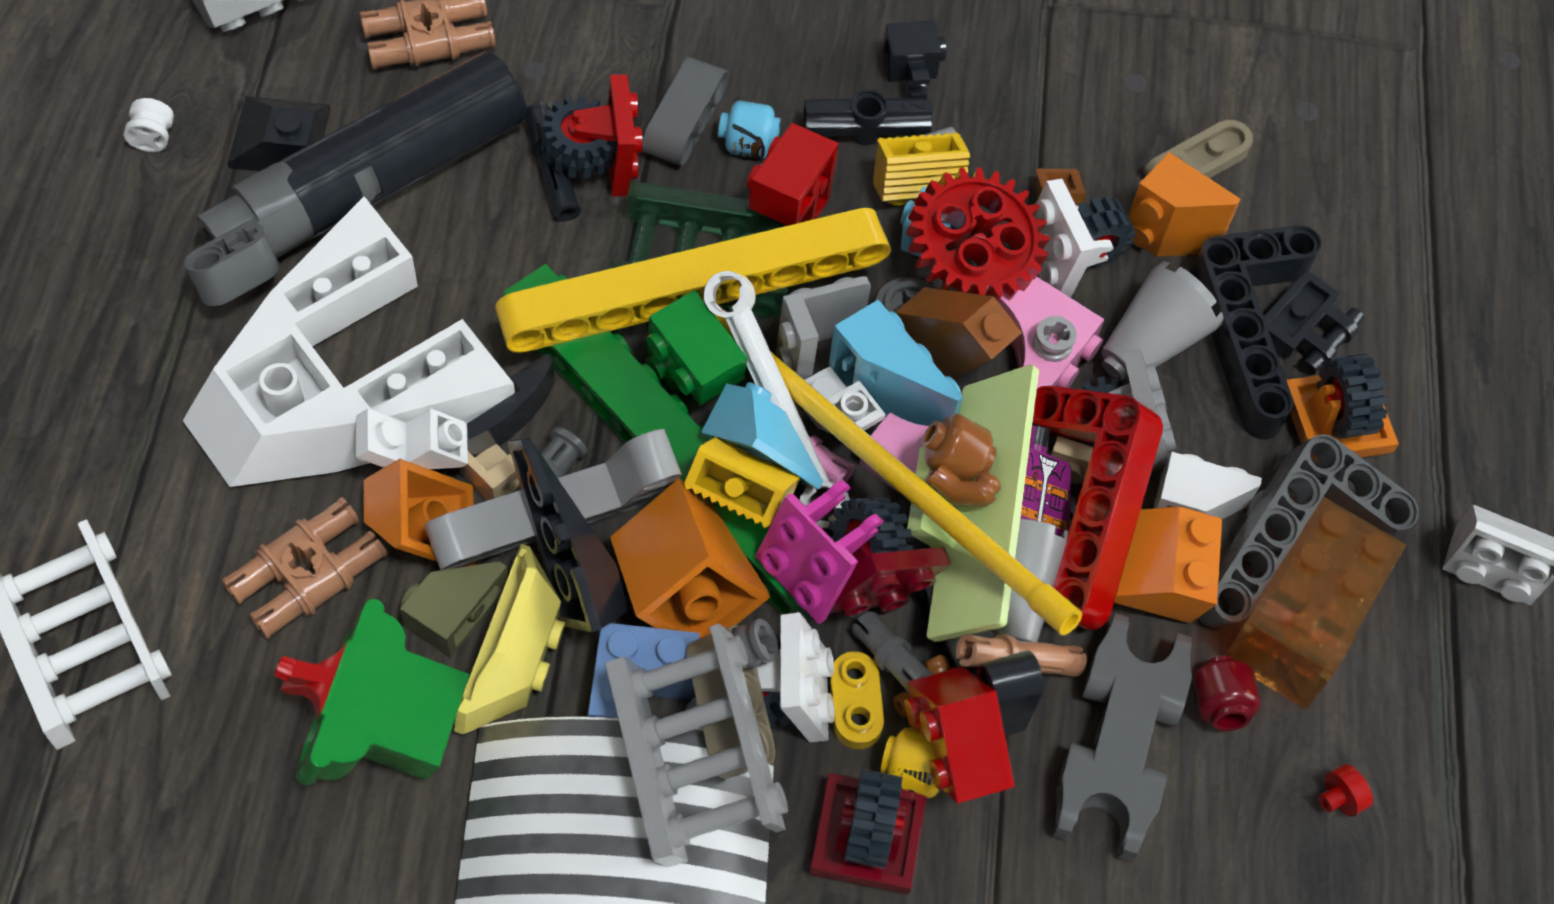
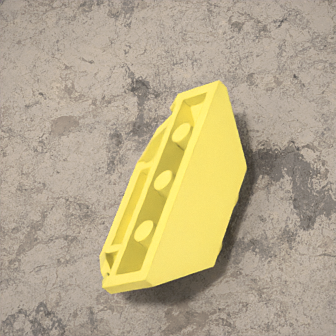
M520 544L456 714L454 732L466 734L527 707L532 691L541 692L544 687L550 663L543 662L548 648L557 650L565 622L558 620L561 601L529 546Z

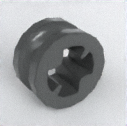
M760 618L752 621L749 626L742 625L735 628L733 636L738 635L743 642L748 658V664L745 665L747 668L754 669L761 666L762 662L769 663L777 659L779 654L777 638L771 626L765 620Z

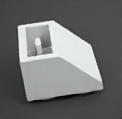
M1472 504L1455 527L1442 569L1457 575L1464 582L1480 584L1497 591L1510 601L1532 605L1554 581V537Z

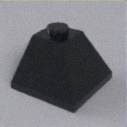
M246 96L231 148L228 167L230 169L260 172L323 138L331 110L330 105Z

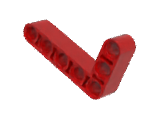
M1051 385L1040 386L1036 390L1032 423L1049 429L1050 434L1056 437L1060 436L1073 441L1094 444L1053 588L1077 608H1079V604L1084 598V602L1079 608L1082 612V617L1078 626L1086 630H1096L1108 621L1112 612L1162 436L1163 423L1156 412L1127 395ZM1110 508L1108 515L1104 518L1107 510ZM1097 553L1095 560L1092 562L1094 555Z

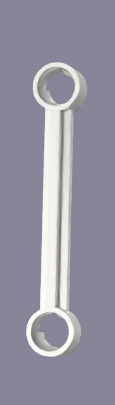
M722 271L715 274L709 279L704 290V300L707 307L715 315L726 319L737 345L748 358L747 367L754 383L772 394L770 401L786 412L823 480L819 489L830 488L835 482L829 481L751 310L755 302V290L752 283L746 277L731 271ZM730 279L738 280L742 284V287L739 288V300L732 306L734 311L726 312L716 303L717 288L723 281ZM801 484L803 492L799 501L806 506L810 503V498L817 489ZM843 493L846 498L842 502L850 500L848 493ZM839 503V504L835 507V509H836V508H842V507H841V503ZM832 514L828 517L829 521L819 520L816 524L820 528H828L829 522L837 521V519Z

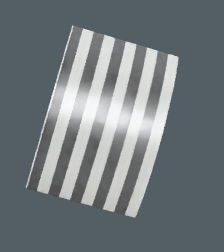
M543 717L490 723L479 727L455 904H765L770 829L762 826L761 818L758 816L690 838V844L685 846L688 857L687 862L672 867L654 862L618 718ZM697 728L665 739V745L660 746L664 765L668 764L671 768L709 756L703 728ZM774 761L772 762V764H769V765H768V766H769V769H770L772 781H773ZM747 772L726 780L717 775L677 788V794L672 797L677 815L681 814L683 818L753 796L754 792L749 773Z

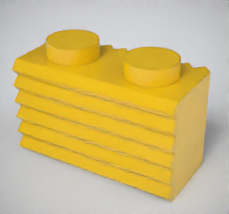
M955 132L952 134L945 133L944 135L937 133L935 136L932 134L928 136L921 134L919 137L915 135L912 137L904 136L903 138L897 136L894 139L891 137L887 139L880 137L877 141L873 185L882 202H888L893 205L907 204L909 200L916 199L922 187H927L931 180L939 182L943 173L948 172L953 178H955L960 168H964L968 173L969 150L960 134Z
M715 436L698 449L684 485L686 490L693 488L695 494L701 492L703 499L710 497L712 503L719 501L720 507L727 505L729 511L736 509L738 515L744 513L746 520L753 518L755 524L762 522L765 528L772 524L785 496L794 493L800 477Z

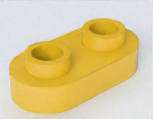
M847 652L834 661V674L829 678L830 694L832 695L835 708L833 727L837 739L843 745L851 749L861 750L871 747L878 741L884 725L879 670L873 659L861 652ZM858 669L862 672L863 677L852 679L847 675V671ZM855 714H862L867 718L868 723L857 725L851 720V717Z

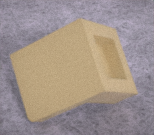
M497 444L476 457L467 450L468 464L459 468L460 474L469 484L473 485V488L486 501L515 492L520 484L511 453L507 455Z

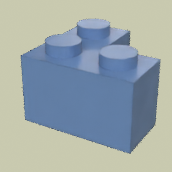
M610 623L602 628L600 631L588 717L618 718L605 662L624 656L640 668L643 667L646 671L687 658L689 643L699 639L700 633ZM692 678L654 690L653 696L692 700L694 686Z

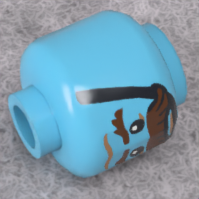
M736 101L732 105L730 113L722 112L718 137L725 138L726 150L732 155L763 159L767 156L773 139L779 136L781 118L775 117V112L769 105Z

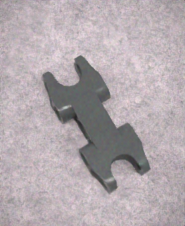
M1115 613L1103 641L1098 646L1096 654L1089 664L1082 690V698L1104 704L1093 747L1091 749L1073 742L1068 746L1055 789L1053 837L1067 841L1069 834L1072 833L1073 827L1077 823L1079 812L1091 807L1102 808L1113 815L1120 827V841L1117 849L1118 858L1133 862L1153 818L1160 809L1167 779V773L1144 766L1154 724L1156 721L1176 727L1179 723L1192 678L1190 665L1192 639L1190 636L1177 633L1176 639L1172 642L1164 661L1157 663L1144 662L1136 658L1129 650L1127 644L1129 617Z

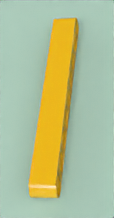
M859 208L513 292L498 300L495 304V311L508 350L518 353L528 352L649 322L650 315L693 290H696L705 302L704 290L707 282L712 276L722 271H731L746 277L752 283L755 295L876 265L889 256L891 247L876 212L871 208ZM734 279L723 281L716 291V303L721 304L739 299V288L742 287L740 281Z

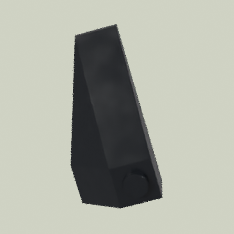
M531 438L508 441V447L545 573L561 601L558 615L559 620L565 622V627L588 632L600 630L629 611L626 600L629 593L620 569H617L616 563Z

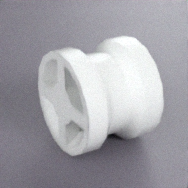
M142 98L132 102L129 111L131 121L126 124L123 134L125 140L131 146L143 151H162L166 148L169 139L167 129L171 128L174 119L172 109L155 99Z

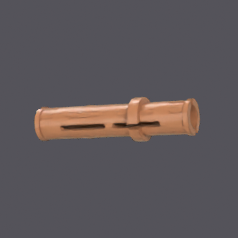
M966 634L959 639L956 647V657L961 659L959 663L964 667H979L981 663L1026 650L1032 651L1042 673L1077 677L1084 672L1087 664L1086 654H1080L1083 649L1079 646L1025 642L1016 640L1015 637L1006 634H1000L994 638Z

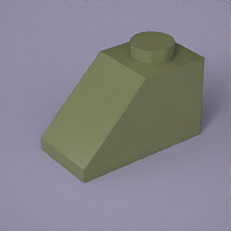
M493 562L430 572L421 584H413L401 601L400 611L405 629L451 659L500 599L508 579L507 566L501 562Z

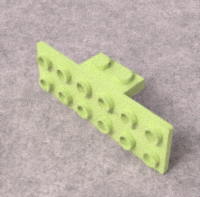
M1032 364L967 385L962 390L963 401L959 414L988 429L993 438V446L997 450L995 461L988 473L994 475L1000 481L1001 489L995 494L996 500L987 507L958 506L930 485L925 479L932 469L926 464V447L924 446L919 449L916 475L1014 558L1016 555L1039 369ZM911 503L907 529H911L912 536L932 548L945 547L951 562L949 567L935 576L936 582L933 588L927 638L938 642L966 634L1004 627L1007 624L1011 588Z

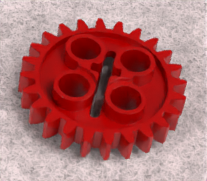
M980 167L976 169L972 178H969L964 168L959 169L955 178L948 172H945L939 182L931 180L925 192H920L914 203L916 206L912 208L908 219L912 222L906 231V235L915 239H913L908 250L912 253L922 254L915 264L916 268L928 266L931 271L926 281L931 282L937 278L943 281L941 285L942 290H949L953 287L957 289V292L994 296L997 301L1000 300L1003 294L1008 300H1012L1019 290L1024 292L1031 284L1032 279L1035 280L1042 270L1040 265L1048 257V252L1044 250V247L1049 242L1050 237L1041 233L1047 222L1045 219H1034L1040 205L1032 204L1027 206L1024 201L1028 197L1029 191L1025 190L1016 194L1013 192L1015 180L1011 179L1005 185L999 183L1000 177L997 171L993 173L989 180L984 179V174ZM979 206L987 208L991 214L984 212ZM942 221L950 223L955 230L946 227ZM1003 221H1008V222H1009V223H1005V224H1002V225H1000V224H999V225H996V224L1001 223V222H1003ZM1001 242L1009 244L1013 250L1005 248ZM956 246L959 247V248H957V249H955V250H952V251H948V250H947V249H949V248H953V247H956ZM964 258L973 260L978 267L968 264Z

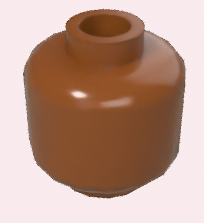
M960 414L948 415L941 422L933 421L922 439V445L926 447L925 460L927 466L936 470L942 464L963 481H973L979 474L989 472L996 458L997 450L993 446L991 432Z

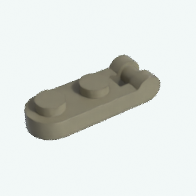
M1236 120L1221 121L1156 156L1147 163L1143 173L1147 176L1164 156L1170 152L1208 178H1211L1242 161L1247 156L1253 142V134L1242 122Z

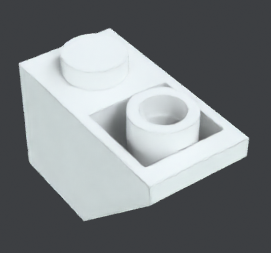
M1172 452L1161 475L1154 508L1180 506L1224 519L1249 506L1261 485L1262 478L1250 475L1245 470L1237 467H1223L1203 461V459L1196 455Z

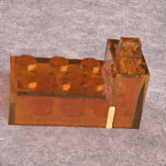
M1323 497L1224 656L1245 662L1253 669L1255 679L1307 710L1335 674L1356 638V631L1407 545Z

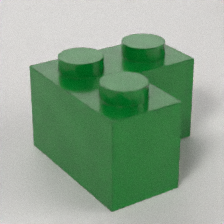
M696 290L691 291L649 316L648 336L646 337L648 351L645 361L654 370L659 381L663 379L672 392L679 388L683 394H691L699 406L721 394L726 384L735 385L745 379L747 356L716 316L709 310Z

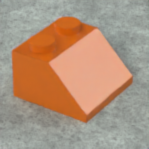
M1168 152L1139 183L1128 214L1136 232V237L1132 238L1133 244L1144 248L1156 257L1199 255L1203 243L1208 238L1226 234L1241 199Z
M1180 506L1140 510L1114 603L1187 623H1192L1216 606L1222 518Z

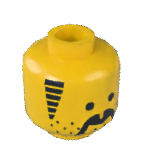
M913 728L902 729L897 737L890 736L883 754L881 773L902 777L901 789L927 796L926 798H932L939 792L933 782L929 766L930 760L935 759L932 742H928L920 730Z

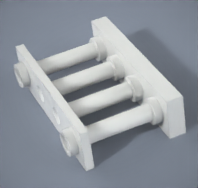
M87 519L78 523L87 545L16 577H13L11 573L6 576H2L0 573V632L41 728L56 750L76 741L69 727L70 723L77 721L75 715L150 681L161 701L170 697L163 680L172 676L159 649L150 653L109 565V561L117 558L105 532L95 535ZM96 562L105 582L104 584L36 615L30 616L29 613L20 614L16 603L24 600L23 594ZM114 601L123 623L51 656H48L47 653L38 656L33 643L41 639L40 634ZM132 641L142 663L69 697H66L64 693L56 697L51 683L59 679L57 674Z

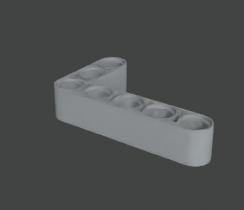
M659 429L629 440L603 464L565 475L558 479L589 524L652 501L675 482L682 473L665 429ZM521 490L447 513L424 524L441 571L454 569L520 547V544L526 545L536 541Z

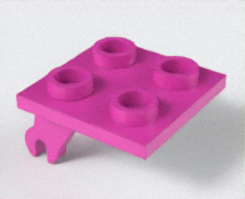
M844 480L835 483L826 493L806 506L793 493L785 496L755 556L762 563L766 571L778 580L794 597L798 605L805 609L818 624L826 620L858 563L852 554L879 531L876 527L884 522L877 514H873L859 527L837 542H834L816 524L846 498L843 493L850 490L851 487Z

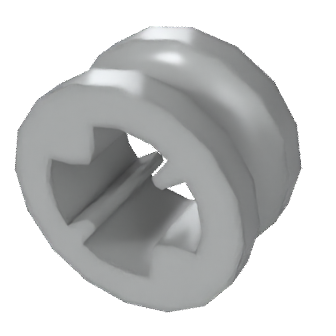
M1050 316L1041 320L1033 339L1035 352L1046 361H1063L1069 357L1073 350L1077 336L1076 329L1064 317ZM1052 334L1061 336L1057 344H1052L1048 341Z

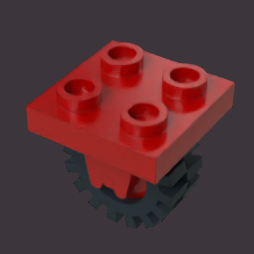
M610 75L606 105L600 106L601 100L593 98L592 103H586L585 95H579L578 102H573L572 97L568 96L564 97L563 105L559 101L552 104V111L548 109L543 120L541 149L542 154L546 153L545 160L550 165L555 162V170L559 173H562L565 168L569 169V177L576 178V171H582L583 178H591V170L594 169L598 176L604 173L605 167H608L611 197L628 196L631 179L638 178L637 153L642 152L641 127H634L633 119L638 116V98L636 92L629 91L628 75Z

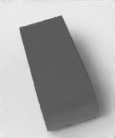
M687 57L648 124L642 141V152L683 167L724 94L728 82V71L698 59Z

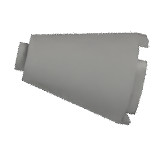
M1166 261L1158 263L1150 271L1101 351L1104 359L1102 366L1111 377H1119L1121 381L1123 379L1129 381L1123 356L1125 352L1141 349L1145 364L1155 363V366L1158 367L1210 335L1222 325V312L1216 317L1211 308L1217 301L1196 277L1181 267L1175 272L1166 269L1170 263Z
M1020 519L1015 559L1043 583L1053 587L1069 532L1065 530L1060 537L1055 535V525ZM1011 589L1007 624L1002 628L992 630L995 636L1006 634L1015 637L1019 641L1037 642L1044 620L1028 606V603Z

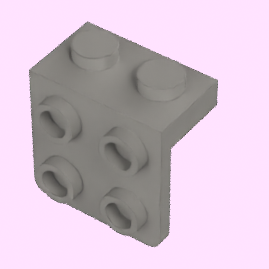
M864 276L854 279L845 277L830 285L814 289L801 288L790 295L783 296L776 356L804 380L811 377L818 342L833 338L834 325L867 306L871 289L868 278Z

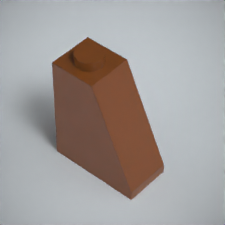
M924 287L894 312L900 317L905 331L916 344L920 343L927 348L935 366L945 377L949 376L953 380L992 360L1022 333L994 296Z

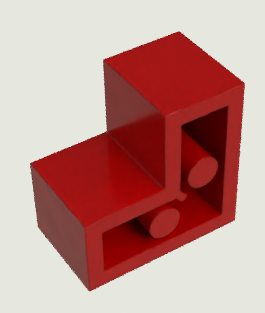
M792 123L782 137L776 136L773 139L763 164H756L751 170L746 183V187L750 189L749 209L787 226L817 219L830 201L839 143Z
M958 667L907 682L910 698L904 702L907 719L913 729L920 730L926 740L932 742L935 759L930 760L929 766L933 782L938 790H943L959 804L1015 787L995 689L964 667Z

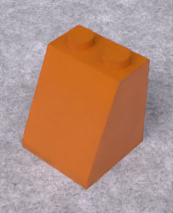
M679 478L611 535L610 538L636 616L655 628L700 633L699 638L711 634L710 626L720 624L727 628L737 625L768 600L770 595L710 499H703L701 493L695 494L693 488L686 490L685 482Z

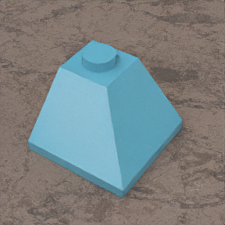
M750 382L745 387L726 384L701 433L710 439L716 436L800 477L798 484L819 489L823 480L786 412L770 401L772 394L766 389Z

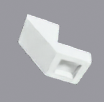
M831 366L805 379L808 384L863 430L885 419L886 414L860 381L846 387ZM805 411L818 429L830 433Z
M367 408L356 415V458L381 467H386L398 459H403L427 469L460 468L468 464L467 422L430 408L405 423Z

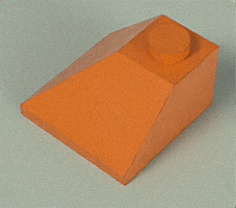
M403 459L396 460L364 479V523L394 548L436 562L437 560L424 524L439 516L474 505L473 485ZM476 561L460 567L476 565Z

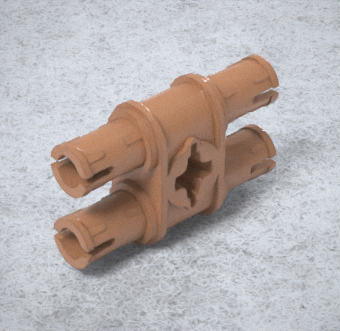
M400 0V2H396L394 7L360 12L365 39L402 32L404 37L391 40L367 42L373 70L404 63H410V66L419 67V63L451 58L454 61L460 57V53L496 48L491 21L455 28L452 24L469 19L487 18L485 0H413L407 2Z
M343 497L309 521L304 518L296 520L294 522L295 526L266 546L264 544L258 546V550L255 551L257 555L255 558L221 579L228 593L231 596L234 595L233 598L239 605L273 580L276 582L281 581L284 584L285 591L255 612L249 613L252 622L259 631L262 630L261 634L267 640L272 637L271 635L301 614L305 617L308 615L313 616L316 613L315 609L343 589L347 591L351 589L355 576L387 556L385 547L379 539L374 540L376 536L370 530L337 555L326 550V543L352 525L359 523L357 514L350 505L346 507L348 503ZM296 560L301 564H305L308 568L313 567L314 574H311L309 570L306 571L301 566L297 567Z

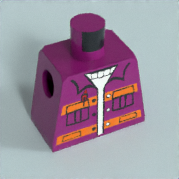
M1032 425L1020 519L1055 525V535L1061 537L1065 530L1069 532L1071 467L1068 462L1046 454L1050 430Z

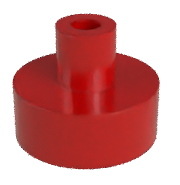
M1345 763L1326 773L1324 783L1327 791L1318 797L1325 811L1330 813L1338 808L1345 815L1354 817L1372 806L1373 796L1371 789L1362 774L1352 765Z

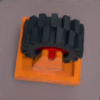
M1362 353L1327 358L1322 363L1323 368L1319 369L1318 375L1286 380L1293 398V407L1290 415L1301 444L1320 434L1329 435L1361 458L1393 453L1399 445L1384 404H1387V396H1384L1382 389L1386 388L1384 380H1379L1382 372L1379 366L1374 367L1375 360L1373 357H1368V354ZM1310 452L1311 459L1319 463L1317 457Z

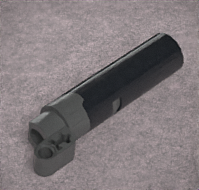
M484 51L230 188V198L195 216L207 243L189 253L185 258L184 265L202 303L208 306L225 304L269 280L279 270L277 258L332 229L363 197L367 199L371 206H374L525 122L527 111L525 98L520 85L515 81L506 63L497 55Z

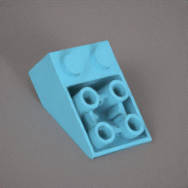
M879 300L834 325L828 367H832L846 387L860 381L886 414L885 418L889 413H892L908 422L929 426L933 421L941 422L948 415L959 414L963 397L957 383L951 377H945L933 363L932 356L927 348L920 343L916 344L905 331L900 317L892 311L889 312Z

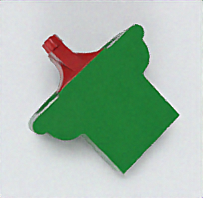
M378 599L368 600L351 625L340 650L336 654L318 664L303 662L286 656H281L277 662L274 676L284 680L281 690L287 695H300L308 698L315 708V715L298 761L296 780L299 784L308 786L317 781V779L325 781L340 779L349 774L361 758H366L428 780L440 766L469 674L408 652L405 649V633L400 623L394 617L384 612V605Z

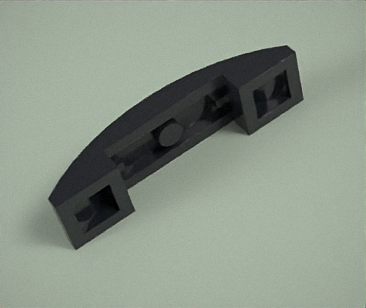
M548 353L510 376L515 389L513 395L467 423V450L474 457L495 444L501 446L511 439L542 407L555 383L553 358ZM442 468L430 470L441 473L455 468Z

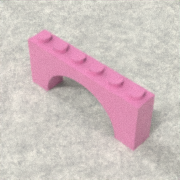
M1038 277L1035 280L1032 279L1031 284L1024 292L1019 290L1012 300H1008L1002 294L998 301L1022 331L1011 342V345L1015 352L1018 368L1032 364L1039 369L1037 388L1046 385L1069 388L1079 373L1078 364L1083 358L1089 362L1103 343L1099 333L1104 319ZM1050 316L1064 317L1074 325L1077 332L1073 350L1069 357L1063 361H1046L1039 357L1033 347L1037 326L1041 320ZM1052 334L1048 341L1052 344H1057L1061 336ZM889 413L871 434V437L916 474L919 449L923 447L922 439L929 426L908 422ZM860 459V467H862L863 469H865L866 471H868L869 473H871L872 475L886 483L888 486L896 490L884 478H882L877 472H875L870 466H868L863 460Z

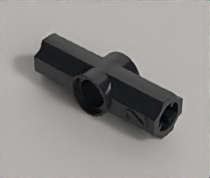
M870 89L860 90L851 99H804L803 126L805 129L824 137L849 136L854 142L862 145L874 144L882 136L925 135L931 133L932 129L931 100L929 98H885L882 93Z

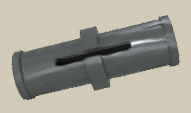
M867 612L857 619L866 628L865 630L854 623L852 628L853 634L875 655V664L882 671L890 672L906 689L908 694V681L933 675L910 652V643L904 637L895 636L875 612Z

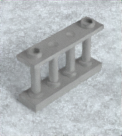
M720 624L710 626L715 645L714 649L646 671L643 667L640 668L624 656L605 662L654 862L667 867L688 861L685 846L690 844V838L758 816L761 818L762 826L775 833L786 830L782 814L788 812L787 801L781 785L778 782L773 783L742 669V666L748 664L746 650L741 638L738 635L733 636ZM721 668L728 694L727 697L662 719H658L655 715L652 716L648 698L653 696L654 690ZM734 717L741 743L740 746L671 768L668 764L664 765L660 746L665 745V739ZM747 766L754 792L753 796L683 818L681 814L677 815L672 797L677 794V788Z

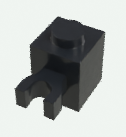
M935 20L886 24L882 52L888 81H907L910 98H927L925 85L929 84L930 79L937 78L939 64L946 59L945 39L943 36L938 37Z

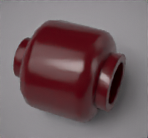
M1216 656L1209 659L1205 665L1198 669L1192 678V687L1199 717L1207 724L1213 725L1217 730L1235 731L1246 727L1261 707L1253 669L1243 661L1229 656Z

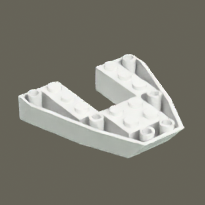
M365 197L268 294L216 364L183 419L184 424L229 487L334 473L369 464L370 462L356 458V415L367 408L405 423L431 408L468 423L515 393L512 380L463 319L345 388L342 387L313 346L418 287L413 257Z

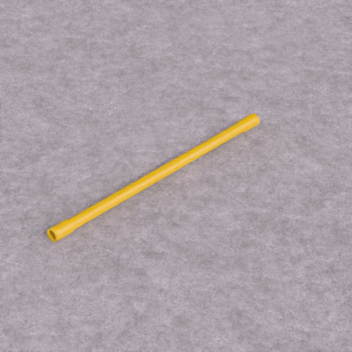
M715 315L735 341L726 319ZM771 352L788 392L796 404L1028 603V606L1059 634L1066 635L1075 629L1082 617V612L1051 585L1043 583Z

